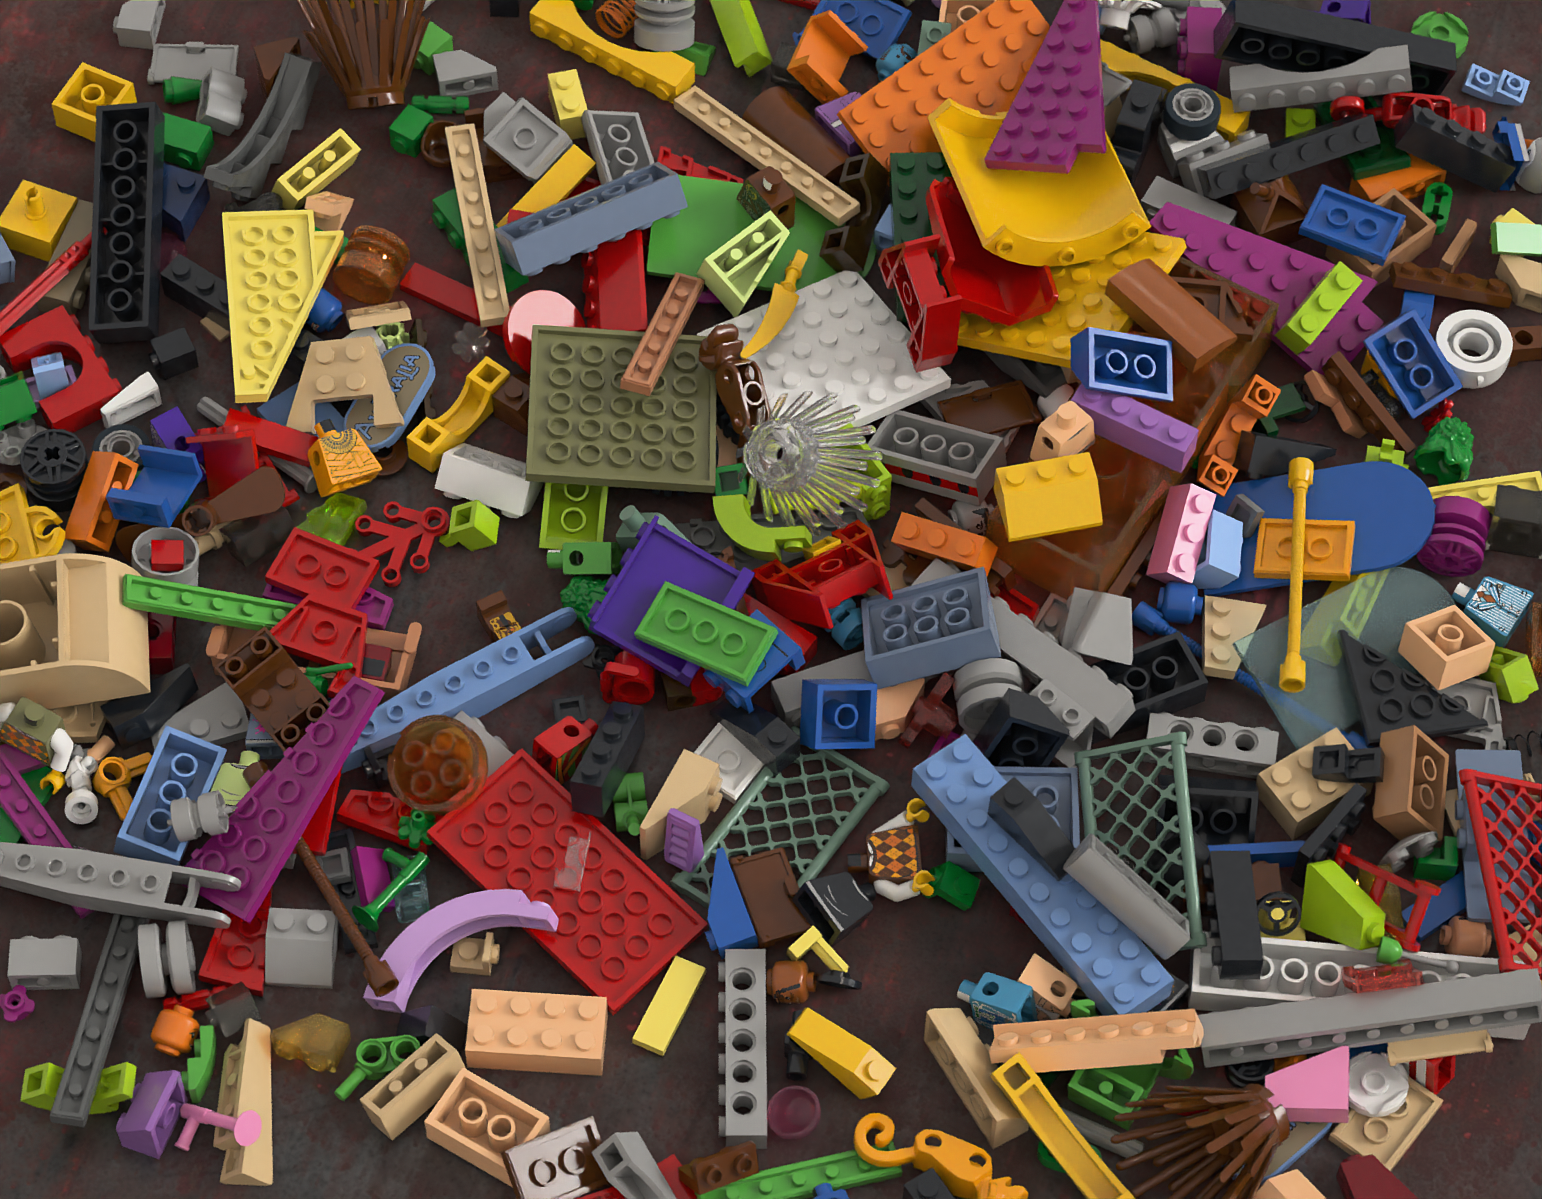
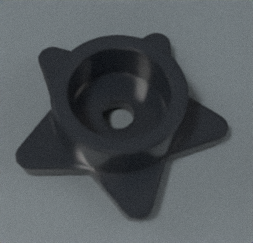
M595 643L591 657L584 660L583 665L584 667L596 670L600 680V674L604 671L606 663L601 661L606 659L607 662H614L621 648Z

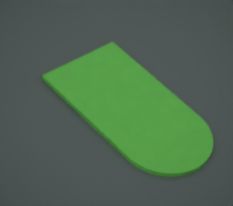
M678 175L688 207L681 209L680 214L668 219L662 217L653 221L650 229L649 246L647 247L646 275L673 278L675 273L678 272L699 278L697 272L704 259L755 221L737 200V196L743 186L742 183ZM795 196L794 227L788 230L790 234L756 289L772 291L774 283L780 284L784 281L786 276L785 269L789 262L793 260L798 249L808 254V258L801 270V277L796 281V291L837 274L819 254L825 232L844 227L845 223L838 227ZM874 234L865 268L863 271H858L863 279L869 274L877 254Z

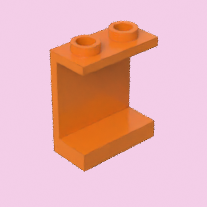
M828 10L809 18L787 67V71L822 104H826L848 94V90L839 80L850 56L865 52L868 46L836 14Z

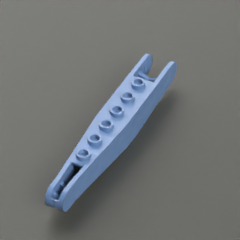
M565 607L431 674L376 707L345 760L341 774L362 766L361 762L365 760L363 749L370 746L372 752L376 753L401 742L403 748L406 749L411 747L414 742H424L434 738V734L461 710L470 718L472 716L479 718L585 658L593 651L595 643L591 637L583 636L554 651L549 648L546 640L570 627L577 619V614L573 608ZM538 645L544 656L533 660L528 651Z

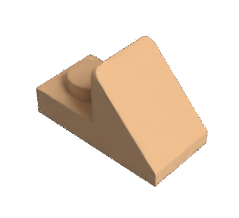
M324 191L308 196L304 209H313L315 227L323 231H340L354 199Z

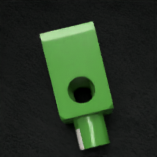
M616 542L563 543V550H548L547 566L549 569H563L564 575H619L623 568L619 564L623 557V550ZM581 553L583 554L584 558L582 564H580L578 561L579 555Z

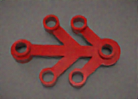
M395 501L388 502L383 508L386 520L396 523L402 519L415 523V525L406 529L375 521L368 515H361L356 519L355 527L359 535L366 537L376 534L387 537L359 551V553L375 559L393 550L388 566L381 573L382 580L386 586L396 587L400 584L402 579L400 569L410 543L421 536L417 552L410 557V565L412 570L419 574L425 573L429 569L430 562L428 556L435 538L444 535L450 527V518L444 509L429 507L420 512L402 507ZM391 509L399 510L396 515L388 514ZM432 521H440V524L438 526H430V523ZM364 522L370 523L367 529H361L360 525ZM419 559L425 560L422 566L414 565ZM390 573L397 574L393 580L386 579V576Z

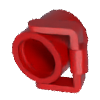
M627 651L620 652L615 657L614 662L606 663L604 671L600 674V690L603 692V700L609 704L612 701L626 702L634 705L648 702L654 695L655 668Z

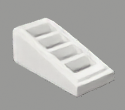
M149 372L138 377L100 409L105 428L123 424L160 406L162 401L159 387Z

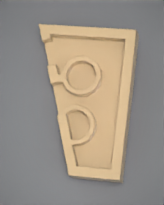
M1204 596L1202 606V671L1204 675L1234 679L1267 605Z

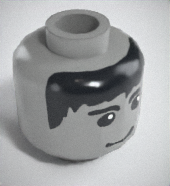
M957 500L952 505V510H948V518L963 530L977 535H988L991 530V523L996 522L994 507L992 504L987 505L985 500H983L980 506Z

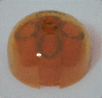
M429 715L413 721L399 733L402 736L396 743L392 755L389 754L387 772L390 785L402 802L415 810L424 812V814L445 816L448 812L468 807L476 800L485 786L489 771V761L485 745L473 729L459 720L446 715Z

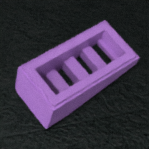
M671 808L667 814L664 848L665 861L689 873L694 871L704 856L700 822L675 808Z

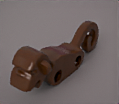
M730 323L717 325L708 337L701 342L699 362L707 369L717 371L715 380L718 394L731 418L734 431L740 434L736 453L737 464L744 463L747 483L750 487L756 489L771 485L774 481L776 467L772 457L767 453H757L751 457L755 434L766 432L769 429L768 420L771 418L762 373L755 361L740 357L739 354L743 349L744 342L738 340V328ZM750 366H751V367L753 368V370H754V379H753V380L751 379V377H750V375H749V368H750ZM758 408H761L764 412V422L759 417ZM760 468L761 475L758 476L754 469Z

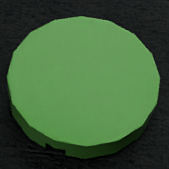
M1437 11L1419 16L1413 23L1411 33L1455 43L1456 59L1465 52L1468 43V29L1460 18L1444 12V15L1436 14Z

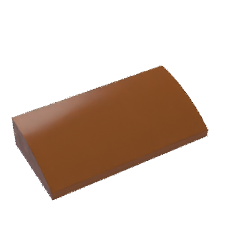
M1150 258L1138 261L1108 279L1105 295L1153 338L1172 341V355L1192 373L1237 340L1238 336Z

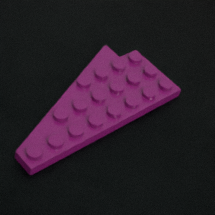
M1098 0L1063 1L984 159L987 168L1069 174L1079 152L1105 154L1106 138Z
M1168 201L1149 221L1151 225L1149 230L1152 233L1184 238L1187 248L1180 258L1205 280L1227 281L1233 291V298L1241 306L1243 314L1307 372L1314 370L1325 376L1321 368L1338 351L1351 363L1365 346L1363 340L1378 330L1384 323L1362 303L1378 282L1373 278L1354 272L1363 280L1362 283L1312 344L1299 355H1296L1274 335L1291 317L1292 313L1305 300L1326 272L1335 264Z

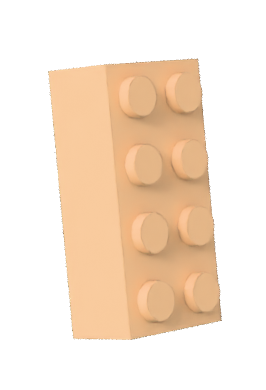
M472 989L465 1047L467 1067L602 1076L608 1018L607 997Z

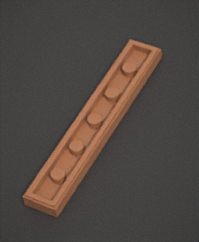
M678 272L675 273L621 379V389L646 396L651 395L704 289L705 280Z

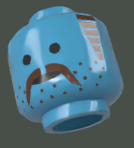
M893 44L889 46L876 61L878 79L882 82L918 56L917 53L907 44Z

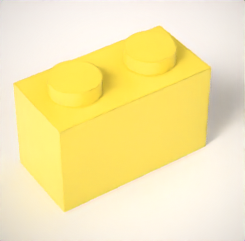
M573 69L548 74L549 99L556 125L564 130L571 140L586 137L581 118L584 110H587L577 70Z

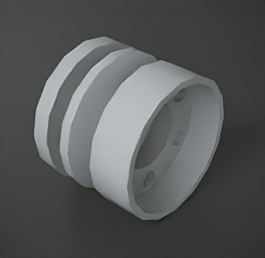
M634 0L636 3L634 13L638 16L634 22V42L638 46L654 51H677L694 44L695 21L691 17L695 14V6L693 5L695 0Z
M155 527L141 533L134 541L131 565L142 577L198 587L199 548L197 541L189 533L174 527ZM151 540H184L183 570L152 571Z

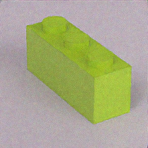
M1339 261L1326 272L1319 283L1311 290L1305 300L1274 336L1296 355H1299L1312 344L1363 280Z

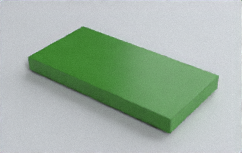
M665 581L634 635L636 639L748 687L778 635V631L773 626Z

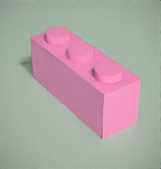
M1192 483L1171 486L1169 488L1146 572L1147 576L1166 584L1169 581L1187 584L1193 582L1216 494Z

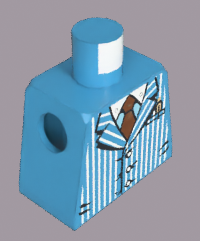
M1488 576L1483 578L1476 590L1459 583L1451 599L1466 606L1463 613L1496 643V646L1505 648L1528 612L1534 593Z

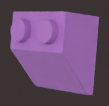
M169 1070L146 1073L142 1083L136 1084L133 1090V1098H131L132 1104L127 1113L121 1114L116 1126V1131L123 1147L160 1159L181 1116L180 1108L188 1101L180 1072Z

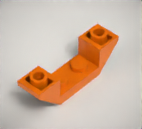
M1254 374L1231 399L1199 456L1197 482L1217 495L1225 496L1238 472V469L1232 465L1236 458L1241 431H1251L1257 419L1268 416L1281 392L1279 388Z

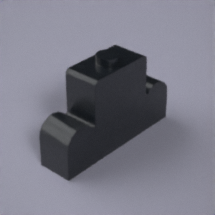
M1134 79L1118 116L1113 148L1132 187L1160 123V114L1164 110L1165 100L1168 95V89Z

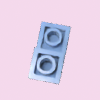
M1473 63L1468 69L1461 91L1490 102L1521 106L1530 81L1503 69L1500 75H1497Z

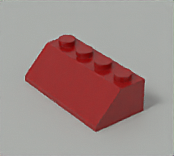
M641 230L629 231L620 240L612 242L607 240L598 244V248L594 251L583 253L581 266L584 268L585 278L582 290L586 296L584 316L587 317V328L646 332L648 322Z

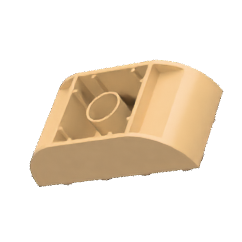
M80 553L57 554L0 564V704L9 702L17 704L21 697H26L49 710L150 693L148 612L131 609L122 605L124 574L141 576V574L120 561L108 557Z

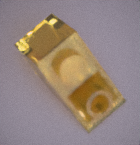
M316 1013L272 1030L270 1039L273 1050L282 1058L288 1060L296 1058L304 1061L310 1068L316 1071H324L325 1069L335 1073L351 1041L349 1024Z

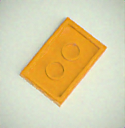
M1261 518L1253 572L1255 578L1290 579L1293 519ZM1305 519L1303 580L1350 581L1355 521Z

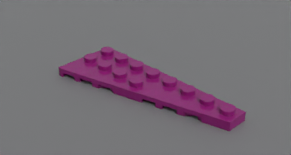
M356 676L352 677L329 703L330 707L316 723L311 722L305 729L307 733L293 748L289 746L283 753L285 757L272 771L267 770L236 804L238 808L228 818V832L213 835L201 849L196 848L190 855L192 859L184 866L234 876L241 881L240 890L224 891L200 887L198 895L251 923L385 692ZM180 884L188 889L189 885Z

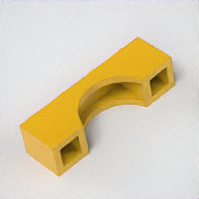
M486 356L466 376L463 389L449 410L436 419L426 417L406 437L409 458L431 473H434L441 464L443 453L463 443L494 411L492 396L511 376L510 371Z

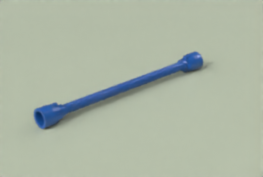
M1144 601L1140 602L1132 613V624L1151 636L1154 632L1159 636H1167L1178 632L1177 629H1173L1163 619L1164 614ZM1181 633L1192 654L1202 659V645L1200 646V643ZM1239 668L1237 670L1234 680L1247 686L1250 690H1254L1258 695L1261 694V697L1271 701L1276 706L1278 705L1282 710L1285 709L1286 712L1292 714L1295 718H1299L1303 723L1306 722L1310 727L1313 726V729H1316V731H1320L1324 735L1335 728L1331 724L1328 725V722L1318 718V716H1314L1313 713L1311 714L1310 711L1307 712V709L1300 708V705L1293 703L1286 696L1283 697L1276 690L1269 688L1264 683L1262 684L1258 679L1255 680V677L1245 673L1242 669ZM1344 730L1340 731L1354 749L1375 747H1367L1364 737L1354 731H1351L1350 734Z

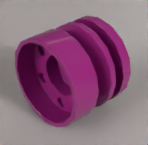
M1442 496L1433 499V502L1436 504L1435 522L1426 544L1417 553L1419 562L1428 570L1440 575L1464 577L1475 574L1481 569L1484 559L1485 542L1491 521L1489 511L1482 504L1470 498Z

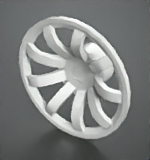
M1098 0L1099 6L1102 8L1099 25L1127 30L1130 15L1134 14L1138 8L1161 10L1162 5L1151 0Z

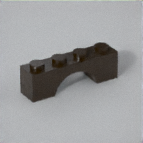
M871 153L846 158L839 183L845 193L860 203V212L846 221L844 227L825 232L819 254L837 273L844 270L858 272L863 271L865 268L889 179V172Z

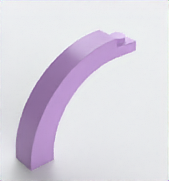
M485 890L454 898L438 905L410 924L393 941L381 957L380 961L386 960L398 979L399 985L397 988L385 996L377 997L368 984L363 998L373 1009L403 1013L405 1012L410 994L423 971L441 952L455 942L473 933L497 927H526L556 932L559 918L550 905L540 901L530 902L522 890Z

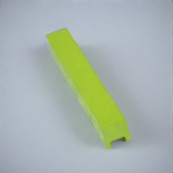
M710 0L735 67L738 68L743 65L746 74L751 77L767 65L774 63L750 0Z

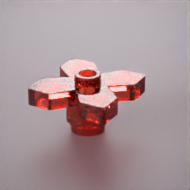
M944 672L928 697H919L910 710L915 716L897 741L908 749L922 728L936 737L940 735L946 739L959 720L958 716L954 714L955 710L941 700L955 681L953 677Z

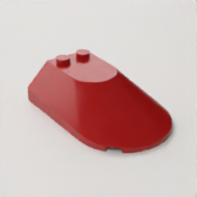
M945 177L943 182H939L936 179L933 180L926 192V205L933 235L940 234L941 236L936 248L941 273L950 296L961 294V312L965 314L973 313L982 316L990 323L997 324L999 322L1007 326L1050 312L1059 294L1049 266H1030L1015 263L994 255L983 248L954 178Z

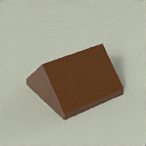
M293 36L254 46L259 84L265 101H267L278 76L285 52L301 55L300 41L297 37Z

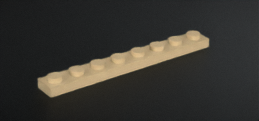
M693 86L674 99V109L759 170L771 166L780 171L782 179L794 192L795 196L838 227L860 212V203L698 87Z
M475 124L445 127L481 327L501 325L510 309Z

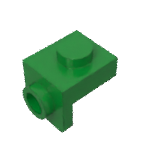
M951 861L932 867L928 871L935 877L934 881L927 883L934 888V892L930 896L923 894L924 897L930 899L938 895L963 911L971 908L980 879Z

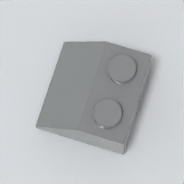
M269 907L265 941V985L332 989L339 936V924L333 911Z

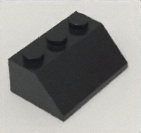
M1008 688L973 740V743L993 766L1048 767L1068 738L1069 730L1039 697Z
M1158 774L1157 786L1162 790L1175 783L1174 775ZM1187 776L1192 828L1207 846L1254 843L1259 797L1256 781ZM1158 790L1156 795V802L1159 800L1161 796V793ZM1170 799L1165 800L1157 812L1158 816L1165 822L1170 821L1172 817L1178 815L1177 802H1173ZM1155 818L1156 840L1164 829V825ZM1170 831V832L1165 836V838H1164L1163 841L1161 842L1160 846H1161L1165 841H1167L1169 838H1171L1172 836L1176 835V833L1173 832V831Z

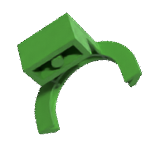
M1090 999L1072 1001V1017L1098 1016L1095 1011V1002ZM1183 1048L1178 1049V1056L1175 1055L1174 1058L1164 1057L1162 1063L1078 1069L1068 1084V1099L1129 1130L1134 1120L1118 1122L1113 1119L1114 1116L1140 1111L1141 1107L1130 1108L1125 1103L1146 1099L1159 1076L1175 1080L1189 1079L1193 1073V1063L1187 1050Z

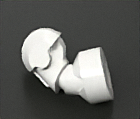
M75 756L71 759L65 775L67 786H72V792L65 800V814L70 821L76 824H87L93 821L98 814V799L91 792V776L93 772H96L98 763L91 756L84 758Z

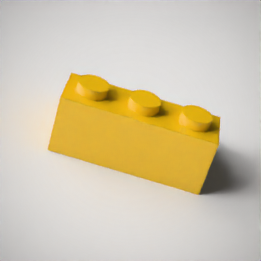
M1089 452L996 468L994 492L1009 542L1102 526L1103 520L1098 480Z

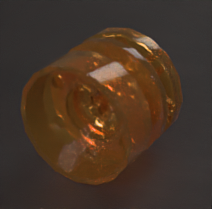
M373 225L359 226L353 230L349 237L344 253L341 255L332 273L333 281L343 293L358 302L369 305L388 303L410 259V250L403 240L384 228Z

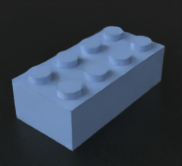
M166 725L117 835L113 852L129 858L179 866L190 841L180 842L173 826L167 825V820L171 819V801L189 797L197 802L198 796L210 792L220 767L224 762L227 749Z

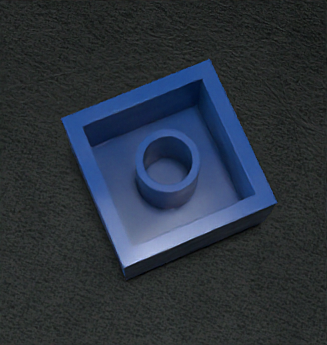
M802 679L800 744L813 749L875 748L877 683L864 679Z

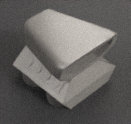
M1074 587L1073 594L1069 596L1066 602V608L1069 613L1067 623L1059 633L1061 646L1066 650L1072 648L1082 656L1132 665V600L1114 594Z

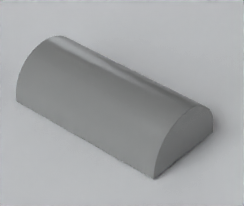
M584 110L581 121L593 160L596 162V170L601 185L654 163L638 112Z
M1089 833L1067 859L1063 869L1163 960L1173 956L1190 940L1189 921L1095 835Z

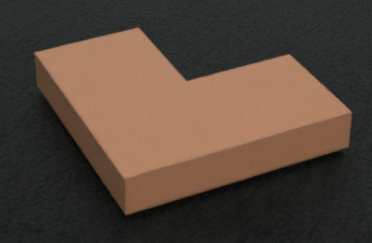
M1314 370L1304 375V379L1315 400L1331 407L1343 432L1359 439L1368 433L1358 414L1346 405L1343 395L1335 386L1327 381L1324 375Z

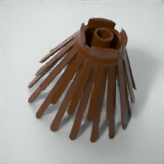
M296 0L313 31L304 30L302 32L345 96L348 110L405 104L404 91L431 17L427 19L424 16L421 17L426 0H400L397 24H395L397 0H388V16L387 0H379V33L376 27L374 0H365L367 27L362 0H353L357 20L356 25L354 24L349 0H340L345 23L338 1L329 0L336 24L326 0H318V2L317 0Z
M1249 1084L1242 1089L1164 1086L1168 1091L1179 1092L1153 1093L1150 1095L1152 1098L1125 1103L1130 1108L1163 1105L1164 1107L1122 1113L1114 1116L1113 1119L1115 1121L1122 1122L1209 1109L1205 1112L1111 1137L1110 1141L1113 1144L1142 1137L1152 1141L1203 1126L1117 1162L1116 1169L1118 1171L1126 1170L1154 1158L1153 1165L1160 1167L1193 1151L1130 1189L1129 1191L1134 1198L1141 1196L1197 1162L1168 1184V1189L1175 1193L1167 1199L1185 1198L1224 1164L1226 1165L1193 1199H1213L1243 1165L1244 1167L1221 1199H1247V1197L1248 1199H1254L1277 1148L1290 1135V1123L1286 1110L1282 1104L1274 1108L1268 1100L1274 1094L1260 1084Z

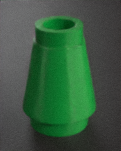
M170 76V79H163L164 102H172V105L200 99L199 94L202 80Z

